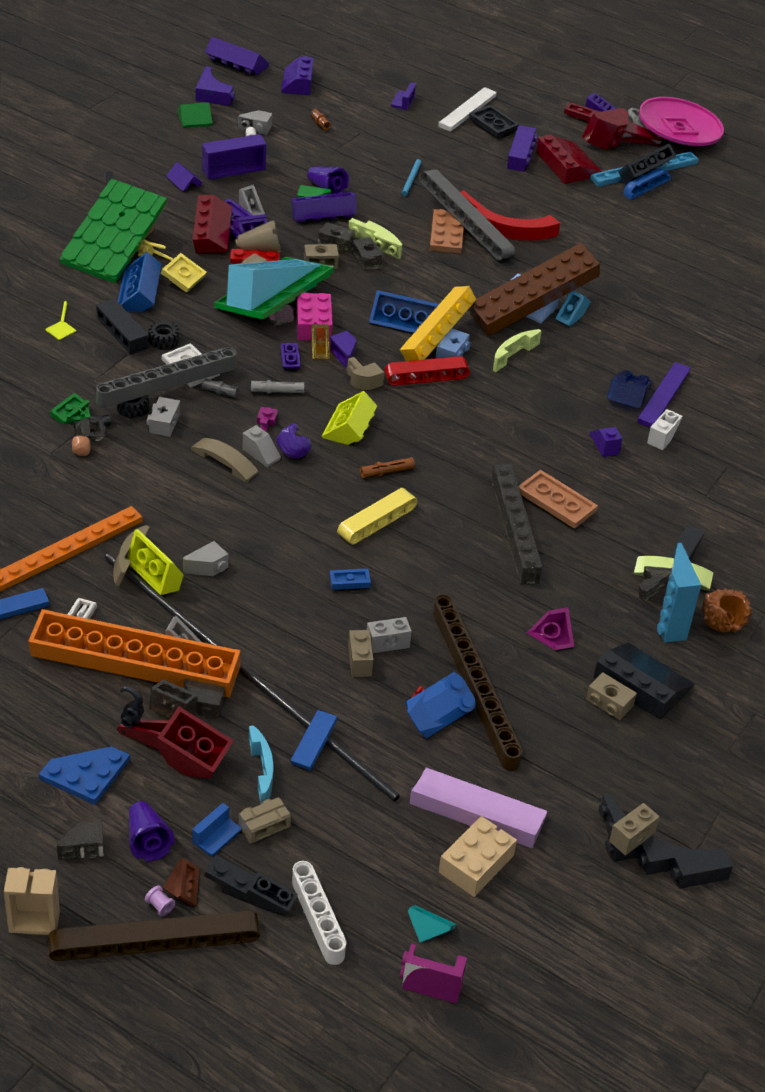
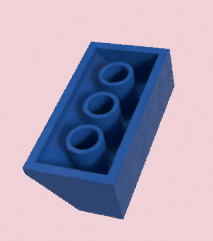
M148 252L124 270L118 303L123 306L125 311L143 312L146 309L152 308L155 304L161 263Z
M377 290L369 323L415 333L439 304Z

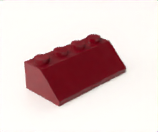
M215 195L198 196L193 232V244L196 254L228 252L232 206Z

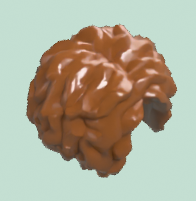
M718 589L716 592L705 594L701 609L704 613L705 624L709 628L722 633L741 630L743 626L748 624L749 617L752 616L750 601L746 599V595H743L742 592L733 591V589Z

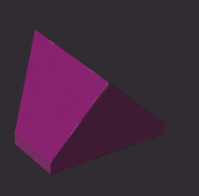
M569 608L549 610L527 634L554 650L574 647Z

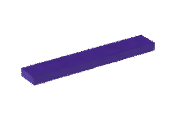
M676 362L673 364L638 417L637 423L651 428L664 413L688 376L690 367Z

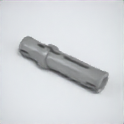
M251 381V392L304 394V382Z

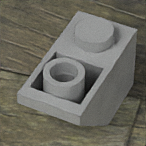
M258 110L239 115L238 129L246 131L248 127H253L256 133L267 135L272 127V113Z

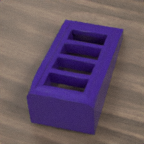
M592 93L587 97L585 106L599 112L616 109L596 93Z

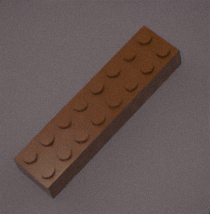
M579 243L477 298L470 307V315L489 337L600 276V263L582 243Z

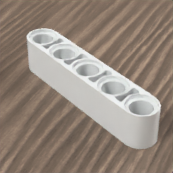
M299 861L293 866L292 885L298 894L297 897L324 959L332 965L340 964L345 958V937L313 866L307 861Z

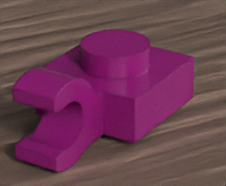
M269 407L260 408L257 423L261 424L260 428L267 432L269 425H275L278 410Z

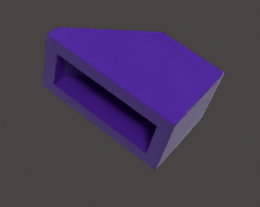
M345 331L330 336L329 350L347 368L348 359L355 356L357 341L354 336Z
M616 427L590 431V436L602 457L619 455L623 438Z

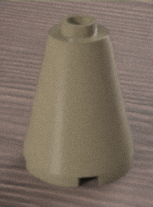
M275 221L267 222L238 235V239H236L237 249L281 252Z

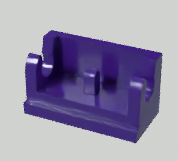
M266 214L238 217L232 224L236 238L238 239V235L267 223Z

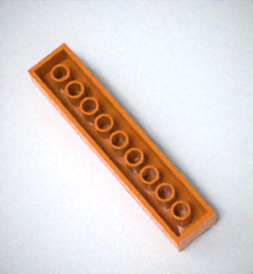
M43 609L28 641L30 654L33 657L228 698L231 696L241 666L240 650Z

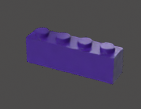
M518 126L508 156L507 169L524 172L526 166L529 167L538 134H535L536 128Z
M353 192L291 198L292 216L297 222H306L307 219L318 221L324 217H328V219H335L337 216L352 217L353 214H357L356 195Z

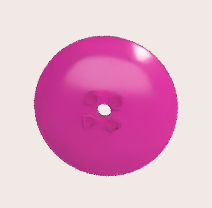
M655 97L644 101L639 109V117L648 129L676 143L691 146L711 145L718 142L724 132L723 124L716 115L706 108L687 100L673 97Z

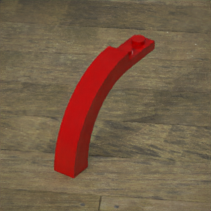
M465 191L460 192L505 238L532 241L549 239L559 235L560 222L551 215L538 219H514L501 216L486 209Z

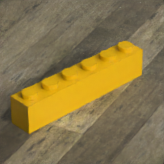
M470 286L454 287L400 348L406 361L425 360L477 300Z

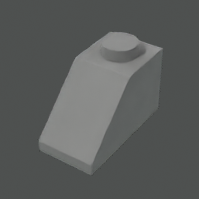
M257 425L243 432L242 449L267 468L281 460V456L267 432Z
M215 541L183 557V572L185 574L214 576L228 568V553Z

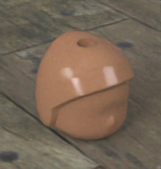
M76 436L72 439V452L74 454L85 457L90 453L91 445L88 437Z

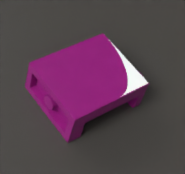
M411 944L409 952L404 951L401 962L402 968L399 978L403 979L402 989L457 1004L463 984L467 958L458 955L455 967L416 957V945Z

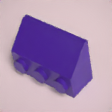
M308 56L298 57L285 68L281 93L310 95L314 58Z

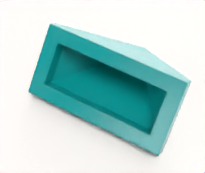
M419 906L409 907L408 914L419 942L446 933L456 926L455 923Z

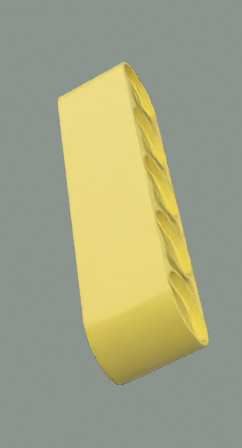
M400 488L343 521L339 525L337 533L350 544H356L413 510L418 500L407 490Z

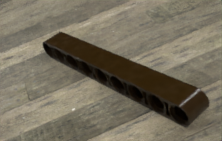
M253 911L53 930L48 935L49 957L54 961H66L250 943L259 939L260 931L258 916Z

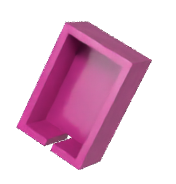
M302 293L297 296V340L313 341V326L317 325L316 341H330V336H332L331 294Z

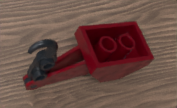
M130 686L122 687L120 692H129L135 699L128 701L125 705L117 731L125 737L135 739L158 749L167 764L185 776L211 778L234 740L181 707L177 708L169 721L141 720L144 714L141 693Z

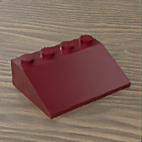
M553 135L538 137L536 153L564 184L590 179L591 174L602 172L575 142Z

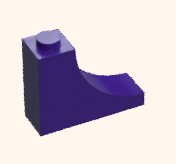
M206 66L196 86V101L230 106L231 102L235 99L233 86L216 80L212 76V67Z

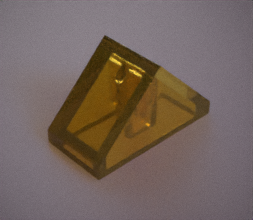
M312 324L311 326L312 359H330L329 324Z

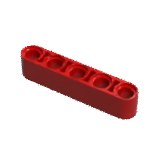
M461 356L393 362L386 365L384 369L389 384L393 386L465 379L470 374L468 364L465 358Z

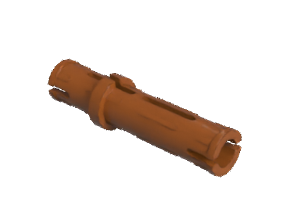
M413 457L385 463L376 462L374 465L361 466L360 475L362 478L375 475L380 477L386 473L414 469L415 461Z

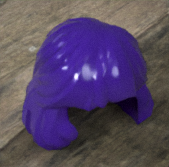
M295 423L284 428L276 440L279 448L288 458L300 459L310 451L311 441L305 436H296L295 432L299 428L298 424Z

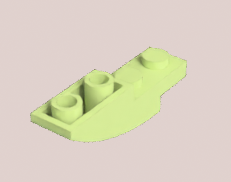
M353 218L349 221V235L371 243L373 249L398 259L401 258L402 243L390 231L371 221L363 223Z

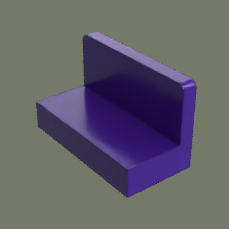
M410 83L406 91L399 90L391 103V107L407 110L415 97L416 84Z
M176 162L167 174V178L183 192L187 190L191 183L198 187L203 183L179 162Z

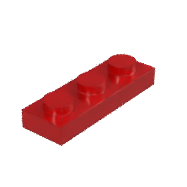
M231 249L230 264H242V261L252 254L266 259L267 262L279 261L280 252Z

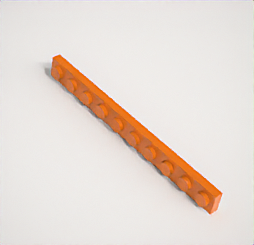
M130 506L0 569V592L142 523V516Z

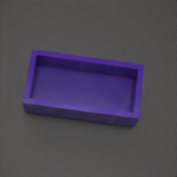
M261 134L202 143V170L208 180L266 170L267 144Z

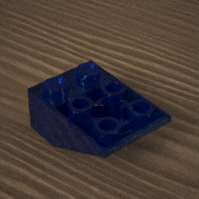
M620 371L611 380L607 399L641 408L653 380H649V377L645 375L635 376L631 371Z

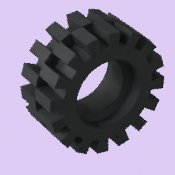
M159 320V323L155 321L148 328L150 345L152 344V347L157 346V349L161 347L162 350H166L167 347L171 349V346L176 347V344H179V327L174 322L168 323V320H165V322Z
M146 395L117 404L118 413L122 414L123 417L128 415V418H131V416L137 418V415L142 417L143 414L149 411V396Z

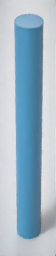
M420 159L416 160L401 193L403 196H407L422 163Z

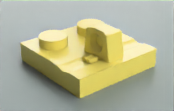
M182 253L175 257L161 271L163 276L167 277L185 292L191 290L207 273Z

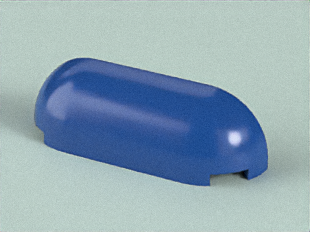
M653 169L631 180L624 188V195L632 200L670 181L671 175L664 169Z

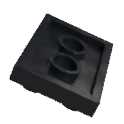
M492 105L469 113V119L497 138L516 131L520 125Z

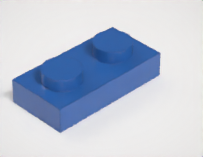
M368 568L330 570L329 577L332 590L371 587Z

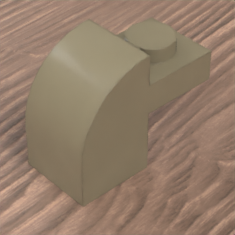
M355 357L348 359L346 370L348 375L351 376L350 384L353 387L361 390H371L383 386L384 371L375 362L362 366Z

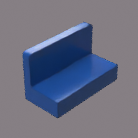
M222 803L192 829V843L211 857L241 832V827L229 818V807Z

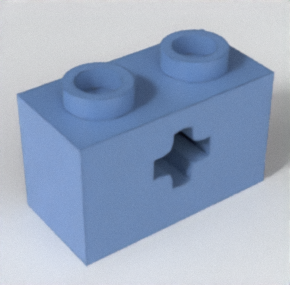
M451 328L437 345L436 358L463 357L464 352H467L470 348V334Z

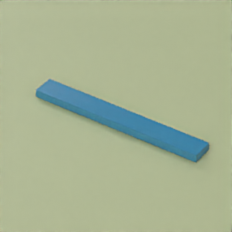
M686 152L676 155L677 157L658 168L666 171L698 164L699 159L692 152ZM621 168L591 174L590 177L597 187L623 181L618 172Z

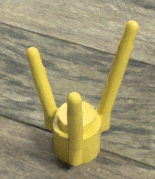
M143 240L137 250L139 257L148 252L151 255L155 253L170 261L173 260V258L153 248L165 249L166 246Z

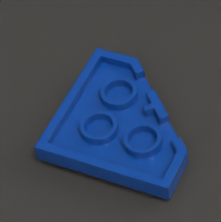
M111 746L54 758L39 773V780L96 805L128 764L130 754Z

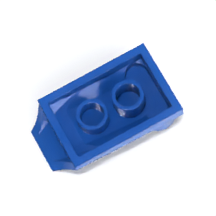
M455 672L404 702L408 708L407 713L419 733H422L425 738L430 737L475 708L473 694L464 679Z

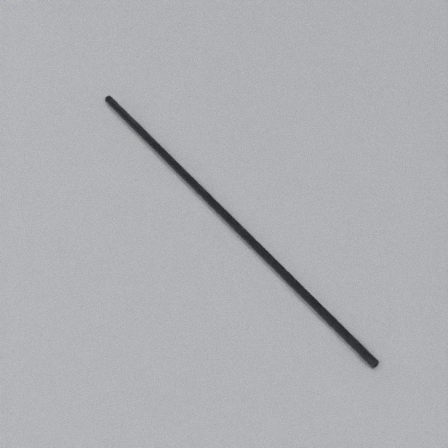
M108 552L105 555V559L114 566L116 557ZM128 568L125 576L170 614L177 616L195 635L207 644L221 646ZM241 662L239 672L308 729L311 720ZM330 736L328 737L326 745L394 802L399 799L400 795L334 739Z

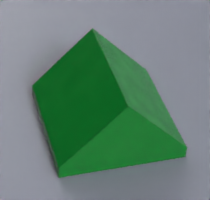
M209 102L179 106L177 113L183 128L212 126Z

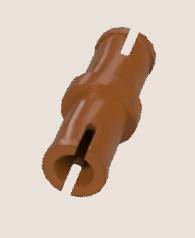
M313 109V113H310V115L315 119L316 124L321 126L323 130H329L331 123L327 120L326 116L321 114L318 109Z

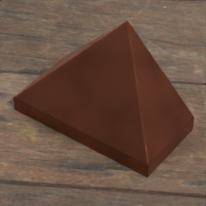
M185 858L180 859L163 888L190 906H197L199 867Z

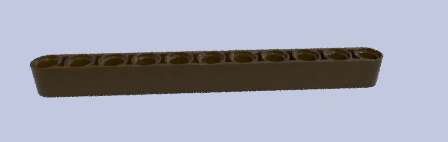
M445 594L438 595L434 603V618L461 677L475 698V708L501 766L505 770L515 771L519 768L521 762L522 748L452 598Z

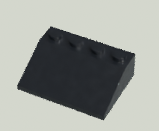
M629 642L608 650L597 661L594 673L595 679L602 673H605L636 692L634 703L660 720L695 684Z

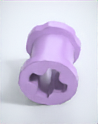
M160 886L153 887L145 896V902L152 904L158 910V915L161 917L170 913L175 906V900L168 898Z

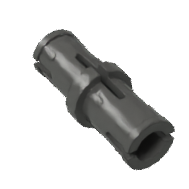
M207 378L202 383V389L216 392L217 395L223 394L233 398L238 396L239 387L227 385L222 381H212Z

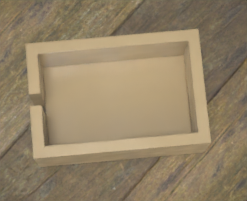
M481 816L441 856L439 873L475 897L514 856L517 839L502 829L497 831L496 825Z
M23 867L8 868L4 887V899L9 933L49 935L51 931L57 929L60 915L56 870L35 869L34 872H30V869Z

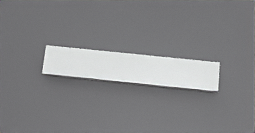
M484 87L442 119L438 127L451 132L469 118V113L481 109L494 99L497 92Z

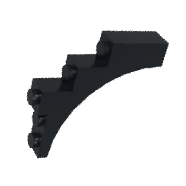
M612 794L603 795L602 802L599 805V813L606 821V829L609 834L608 840L605 842L606 851L608 854H611L614 862L638 858V863L640 867H643L646 875L670 871L671 877L674 881L676 880L679 889L729 880L733 865L725 848L713 850L689 849L651 836L627 855H624L609 840L613 825L626 815L619 808Z

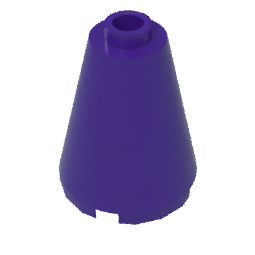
M314 166L309 169L307 174L310 182L318 188L331 189V194L342 193L349 185V174L341 167Z
M139 801L130 807L129 843L131 853L135 858H143L149 862L166 856L170 852L169 848L175 843L174 833L149 803Z

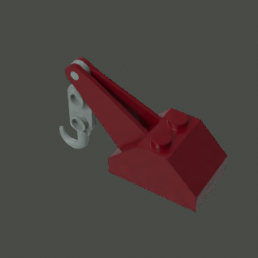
M624 108L593 113L582 136L587 143L606 150L616 148L620 143L619 141L660 145L663 137L655 134L643 124L640 117L634 113L639 114V110L636 108H630L628 112Z

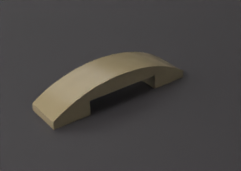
M203 438L191 447V450L204 458L209 455L230 467L232 475L246 483L258 474L256 467L244 455L226 443L211 438Z
M142 526L138 530L146 536L149 526ZM134 531L123 542L114 564L113 576L117 586H120L131 563L130 560L125 558L129 552Z

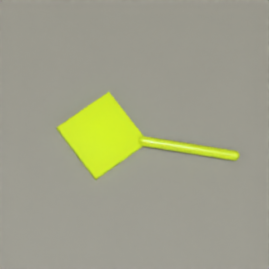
M67 301L64 302L61 321L45 329L59 341L76 332L74 328L64 322Z

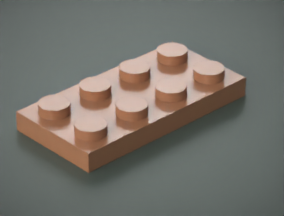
M434 209L430 250L461 253L464 226L449 211Z
M539 470L517 487V493L574 529L598 509L597 504L542 470Z

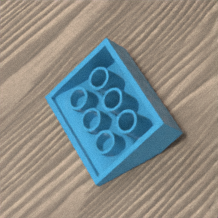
M682 543L677 544L660 612V621L657 624V632L662 636L664 643L687 640L701 588V583Z

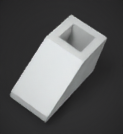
M666 409L651 426L647 443L663 450L672 440L682 416Z

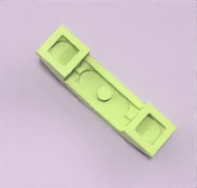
M541 330L522 332L506 340L495 354L493 371L497 372L506 366L508 357L524 348L530 351L539 345Z
M638 556L634 575L652 579L653 575L669 578L674 558ZM691 563L701 583L700 589L710 591L713 572Z

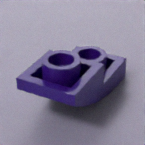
M281 343L283 369L300 368L298 343Z

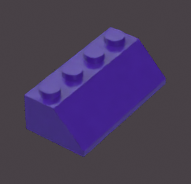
M211 37L205 51L209 59L213 61L219 60L226 66L229 64L233 65L232 67L237 70L244 69L246 73L251 75L252 73L259 74L269 66V63L260 54Z

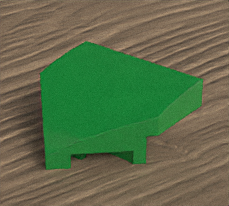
M73 393L50 411V416L62 424L86 420L90 417L89 400L85 401Z

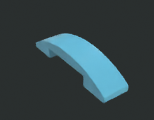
M249 726L251 755H260L264 775L258 776V794L261 805L271 795L273 759L264 736L256 727Z

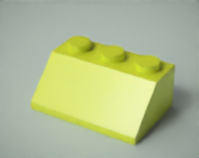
M365 391L339 403L322 437L346 445L359 442L364 436V431L369 426L370 419L374 416L377 405Z
M136 529L127 559L131 561L130 566L160 595L179 591L184 574L142 532Z

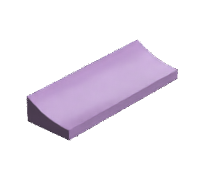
M425 768L419 781L411 790L410 804L472 826L483 816L497 826V831L502 829L517 839V843L529 848H533L547 815L546 810L429 768Z

